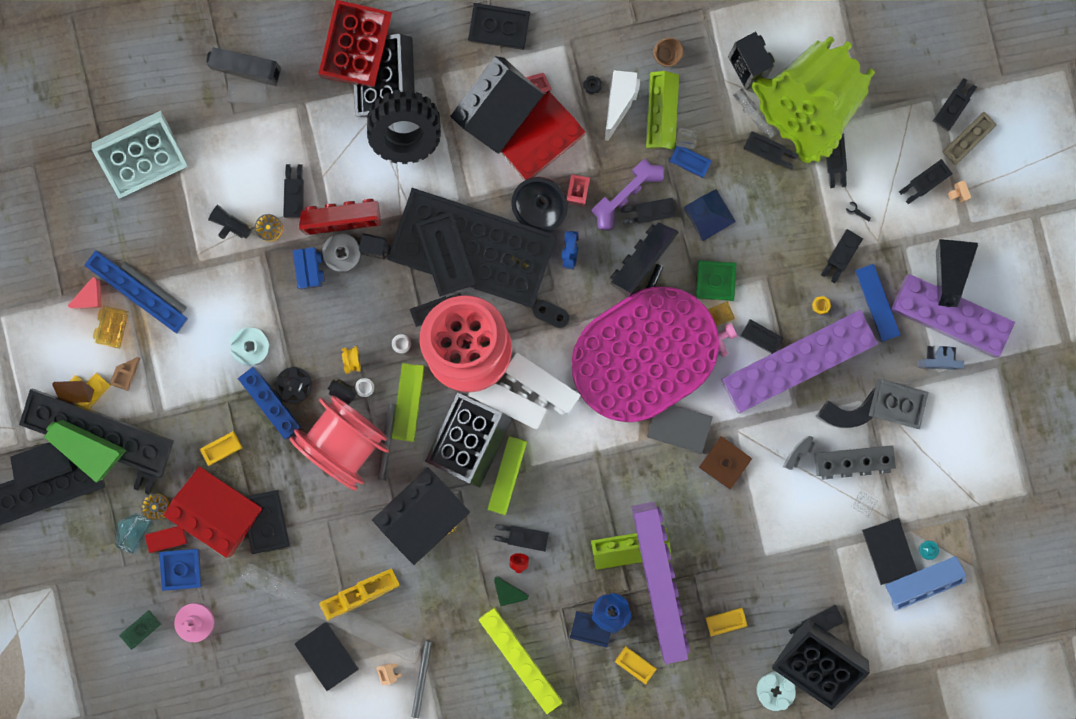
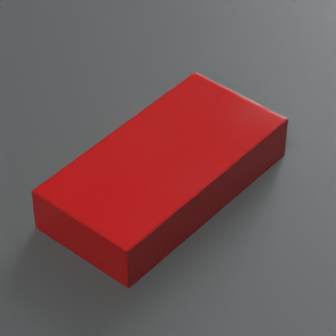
M179 526L145 534L149 553L188 543L185 530Z

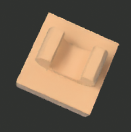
M965 180L954 185L955 190L948 193L950 200L959 198L960 203L971 199Z
M389 663L376 667L382 685L397 682L396 679L401 677V673L394 674L393 668L397 667L398 664Z

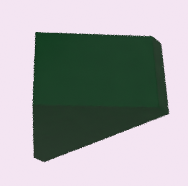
M498 576L494 578L500 607L528 599L529 595Z

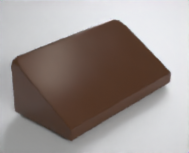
M84 381L52 383L60 399L71 403L91 402L94 389Z

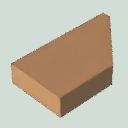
M136 357L116 366L109 385L129 391L141 358Z

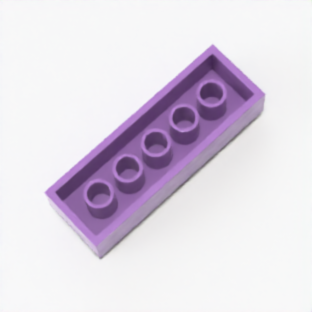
M911 274L905 276L891 307L892 312L993 358L1000 357L1015 324L1014 321L962 297L958 307L938 306L937 286Z

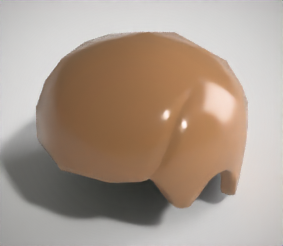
M673 37L661 39L653 49L654 59L663 67L676 65L684 55L682 44Z

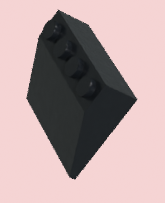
M394 34L386 37L375 87L354 84L355 117H367L371 105L375 104V100L379 97L383 98L384 94L388 92L394 93L395 90H400V92L411 90L412 93H415L412 37L404 34Z
M495 56L450 117L465 131L497 154H500L545 94L504 57Z
M659 222L656 226L652 224L645 232L648 236L644 241L640 239L634 246L636 251L633 255L628 254L622 261L624 264L620 271L616 269L611 275L612 281L610 284L626 297H629L679 233L677 230Z
M457 392L425 462L480 488L513 418Z
M427 467L382 509L372 521L398 550L415 565L456 527L470 511L436 473Z
M810 619L795 632L772 666L774 671L831 710L870 674L868 659Z

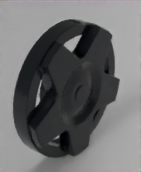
M290 367L283 370L276 380L278 395L290 403H298L305 400L312 389V381L309 374L298 367ZM289 371L288 377H282L286 372ZM298 371L302 372L306 377H300ZM279 385L284 388L283 393H281ZM309 385L307 393L305 394L304 387ZM294 395V396H296L298 399H297V400H291L290 398Z

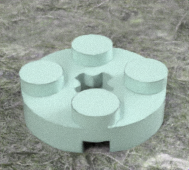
M249 327L240 329L231 340L232 355L235 360L243 365L254 366L265 360L269 353L270 343L268 338L259 329ZM253 341L255 349L253 351H246L247 346L245 344L247 342L252 343Z
M776 671L763 676L756 688L759 701L764 707L772 711L787 709L794 701L796 694L795 685ZM776 686H779L781 694L773 696V692H771V689H775Z

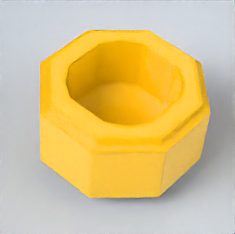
M825 296L816 297L812 302L813 311L819 315L828 313L831 308L830 299Z

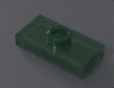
M148 610L119 636L133 650L162 624Z

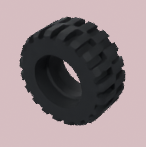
M395 90L394 93L388 92L384 94L383 98L379 97L375 100V104L371 105L367 115L368 143L377 155L381 154V158L387 161L389 159L391 163L395 164L397 162H402V164H408V162L416 163L419 162V159L424 160L427 158L428 154H432L439 145L441 137L440 113L437 111V106L433 102L431 103V99L427 96L422 97L421 93H412L411 90H406L405 92ZM400 121L412 122L419 126L418 129L409 133H398L388 127Z

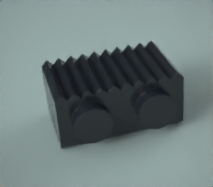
M363 233L359 251L363 256H373L383 260L385 256L389 255L390 245L386 238Z

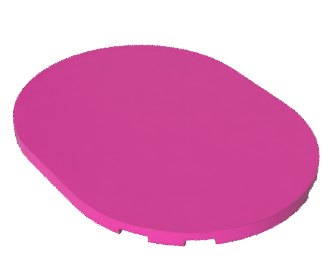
M650 287L635 292L596 317L581 332L572 354V376L575 386L583 400L594 411L606 418L620 422H639L650 419L697 390L710 376L716 364L719 351V337L716 324L708 309L696 297L673 287Z

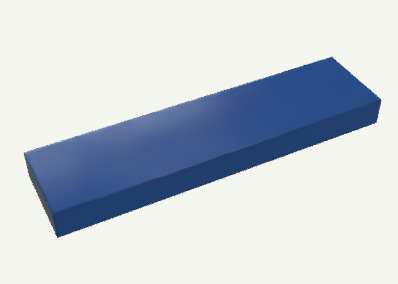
M874 264L855 270L881 342L900 336Z

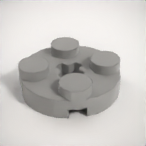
M339 234L332 236L323 245V259L330 269L336 272H348L355 268L360 261V246L350 235ZM342 248H345V253L347 255L345 257L342 256L341 258H338L339 254L337 253V250H342Z

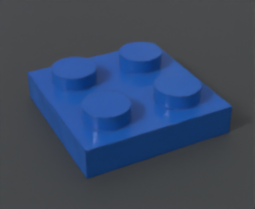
M199 549L159 552L162 591L202 587Z

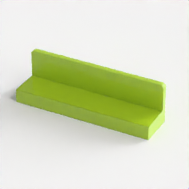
M668 71L650 72L646 148L675 150L679 74Z
M402 364L392 439L415 442L425 370L423 365Z
M509 436L487 510L506 516L527 441Z
M664 528L666 530L667 541H664V544L668 545L671 554L667 528ZM637 533L591 540L596 570L643 562Z

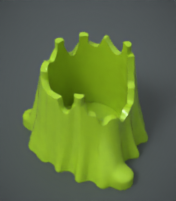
M829 36L823 42L817 40L774 78L759 77L752 83V89L760 100L759 108L764 114L766 122L769 125L775 126L780 131L782 138H788L794 142L796 153L799 155L798 158L805 163L819 162L822 156L829 157L832 154L833 149L838 147L839 140L842 138L843 131L868 95L871 77L875 72L871 68L864 74L860 72L859 62L849 57L848 51L852 47L849 41H846L843 46L829 49L835 41L833 37Z

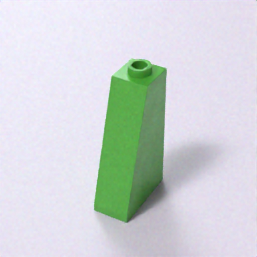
M64 420L56 423L52 422L46 430L48 432L44 436L45 439L96 483L104 479L126 452L124 448Z

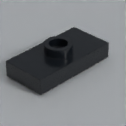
M749 319L740 335L770 354L777 351L783 340V337Z

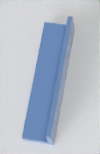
M954 556L886 584V589L891 597L894 611H897L966 583V574L958 558Z

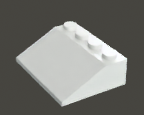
M613 71L605 133L606 141H609L630 109L633 100L637 98L640 87V79H637V73Z

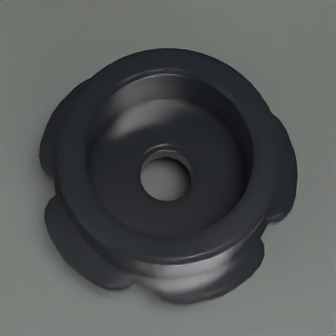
M589 76L583 82V88L586 89L588 94L598 93L602 88V82L598 77Z

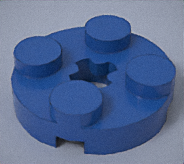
M578 231L565 232L566 249L563 248L562 250L563 268L574 270L576 266L578 247L575 242L579 241Z
M615 593L602 595L593 606L592 620L604 631L617 633L625 628L631 619L629 604L621 595ZM611 609H614V614L616 615V617H611L607 610L610 611Z

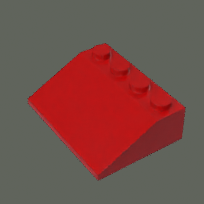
M336 0L318 72L319 76L342 83L375 87L392 12Z
M548 91L501 153L522 179L526 180L538 175L583 138L586 132L565 107Z
M374 199L362 200L363 203L355 204V201H347L342 206H336L335 203L326 204L325 208L317 209V206L306 207V210L301 211L299 230L305 235L382 226L379 203L374 201Z
M199 466L174 497L163 516L225 558L233 556L263 508Z

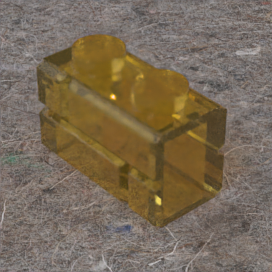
M103 306V309H100L98 312L97 320L100 321L99 326L95 328L93 333L95 343L120 349L129 312Z

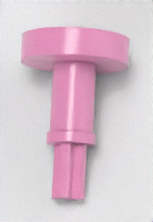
M191 603L182 607L175 617L174 625L176 632L182 639L188 642L204 640L213 631V613L207 606L200 603Z

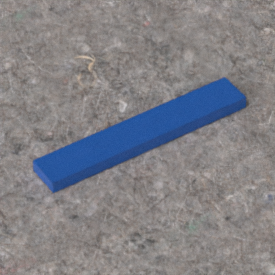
M95 250L84 265L176 334L188 320L185 315Z

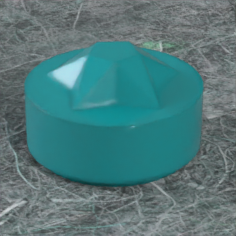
M924 541L919 546V554L926 560H933L939 554V547L933 541Z

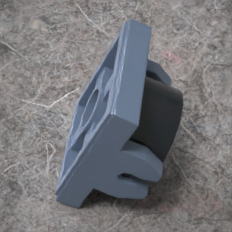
M927 346V359L918 360V367L958 370L964 368V361L956 360V347Z

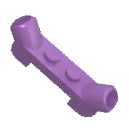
M646 158L643 159L631 172L636 177L611 202L604 197L591 210L597 217V227L600 230H612L614 228L615 209L617 207L621 209L628 202L627 198L631 194L636 195L642 189L640 185L643 182H662L664 180V167L662 165H651Z

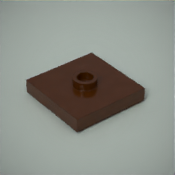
M720 436L699 468L730 490L752 458Z

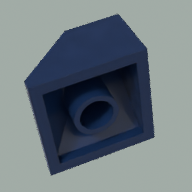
M717 189L701 196L684 207V211L702 241L736 222Z

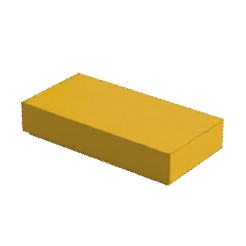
M232 431L199 450L207 465L210 466L243 447L236 433Z
M742 607L705 617L710 636L748 626Z
M627 646L624 647L614 661L645 685L657 670L656 667Z

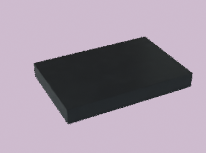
M474 3L468 41L524 50L530 11Z
M50 442L10 456L15 488L18 491L73 471L71 460Z
M279 490L247 496L248 499L263 508L247 532L252 554L289 547L290 542Z
M899 518L862 530L880 585L917 572Z
M327 621L295 643V646L326 691L359 670Z

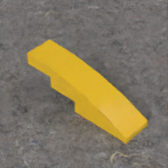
M391 568L362 580L355 586L340 591L337 595L321 601L319 605L326 620L329 621L399 587L400 584Z

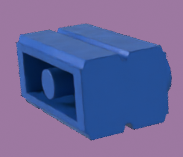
M315 247L293 250L298 289L322 287L325 277L324 271H320L319 263H322L321 251L317 252Z

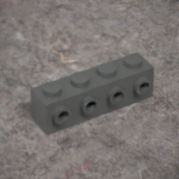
M893 445L814 453L816 476H822V480L833 479V475L841 474V478L853 477L852 473L860 472V476L872 475L871 471L879 470V474L891 473V469H896Z

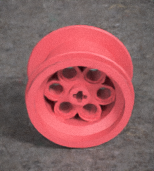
M463 295L446 299L428 313L421 327L419 339L424 359L437 380L453 390L470 393L487 389L500 380L509 366L512 355V342L506 324L500 312L491 303L482 298ZM456 326L462 327L461 330L457 332L453 331V329ZM474 326H481L478 331H472ZM484 341L490 342L487 347L481 346ZM446 342L452 343L448 348L443 347ZM466 344L470 346L469 349L465 348ZM479 357L477 360L471 362L473 358ZM455 358H461L459 363H452Z
M332 395V403L324 398H319L326 411L308 434L295 429L296 438L291 436L289 440L303 455L324 472L346 487L356 491L358 489L357 483L364 484V480L357 471L376 447L385 453L389 452L388 448L381 442V440L386 441L388 438L374 424L339 398Z

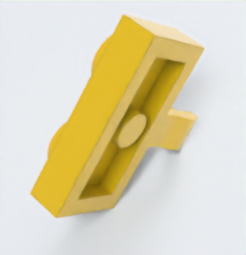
M95 373L87 382L94 389L91 402L74 404L91 409L111 387L98 373ZM74 375L70 381L83 380L78 375Z

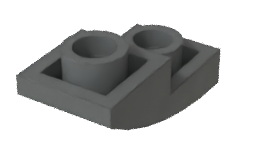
M807 436L800 441L787 457L783 467L792 470L793 467L796 468L800 461L798 454L807 455L808 452L811 453L815 442H812L814 437Z

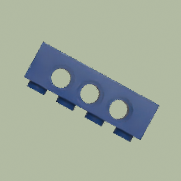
M251 367L237 378L284 439H289L294 435L295 429L300 430L302 428L256 367Z

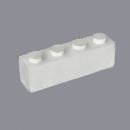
M519 353L515 354L505 372L507 373V379L513 383H516V381L523 384L522 389L530 394L535 392L539 395L537 399L546 405L550 402L555 406L554 410L561 415L564 413L569 414L581 396Z
M502 382L500 385L495 383L487 389L468 394V396L536 430L547 411L544 408V403L536 399L532 402L527 399L528 395L520 391L516 394L510 391V386Z

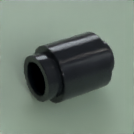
M333 379L327 388L330 390V396L333 395L348 405L357 394L352 386L341 379L337 381Z

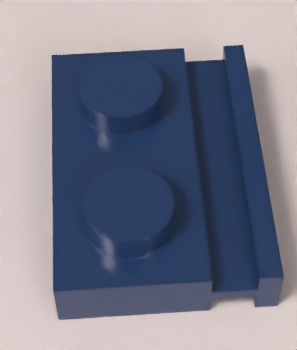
M576 611L570 639L608 647L611 632L601 629L592 620V614Z

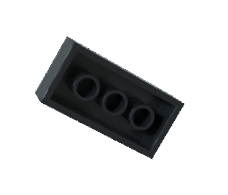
M756 31L736 41L728 56L745 90L751 88L752 83L757 78H767L774 67L773 63H775L770 52L767 53L764 47L766 43L761 35L758 36Z

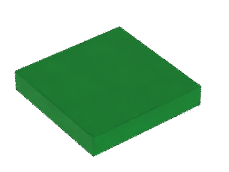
M698 260L696 298L734 301L737 263Z

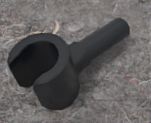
M855 202L849 203L855 207V210L850 211L846 208L848 214H856L868 222L870 221L871 217L857 209Z

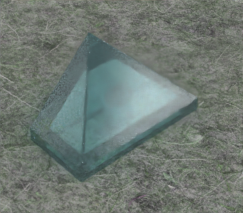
M135 513L118 521L116 547L133 554L152 520H148L144 516Z

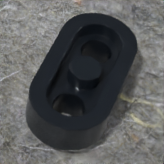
M538 301L533 307V314L537 319L556 328H563L569 322V314L566 310L547 301ZM542 306L546 308V312L543 314L539 312V308ZM562 315L564 317L563 321H557L556 316Z

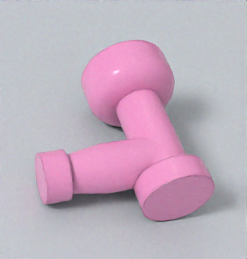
M731 323L725 326L724 331L718 333L721 357L729 354L722 340L727 337L731 339L737 337Z

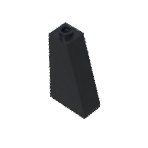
M215 47L212 48L211 52H208L206 63H208L210 69L277 86L281 67L277 61Z
M939 240L936 249L938 306L958 307L978 248L977 242Z

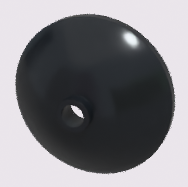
M528 178L517 186L512 195V210L519 223L545 232L559 227L568 212V201L564 191L557 183L548 178ZM540 198H544L546 202H542Z

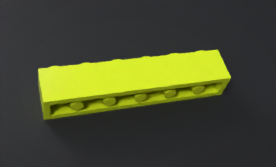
M493 607L478 619L545 713L548 714L561 705L562 699L497 609Z

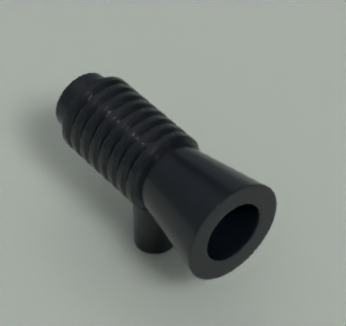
M218 204L208 218V221L224 226L218 234L221 239H225L230 231L238 235V237H244L245 239L252 232L249 225L228 214Z

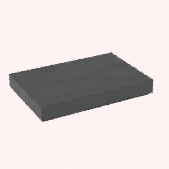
M878 378L869 416L920 429L929 392Z
M672 405L665 411L652 417L647 438L703 453L713 416Z

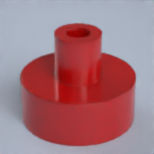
M515 553L510 556L509 566L516 573H522L529 566V558L523 553Z

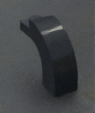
M875 388L872 389L862 405L853 411L840 409L832 402L826 401L815 417L837 428H853L863 425L873 418L869 416Z

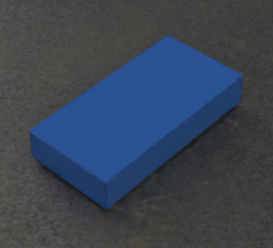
M678 144L669 162L704 178L712 161Z

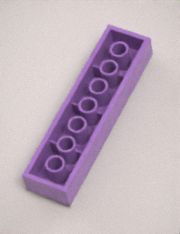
M859 310L722 378L721 381L737 413H741L878 343L862 311Z
M654 502L631 506L664 663L669 664L688 660L687 653H690V648L686 636L683 637L686 634V628L683 619L679 617L683 615L679 600L675 598L679 597L675 581H672V578H675L674 569L671 562L668 563V560L671 559L668 545L664 544V541H667L666 530L660 524V522L664 521L662 511L659 506L656 507Z

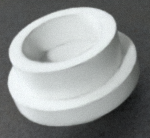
M399 334L392 340V348L397 353H406L411 347V341L406 335Z
M362 378L357 381L355 391L361 397H369L374 392V384L370 379Z

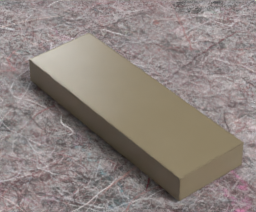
M982 112L942 152L957 165L997 124L985 112Z

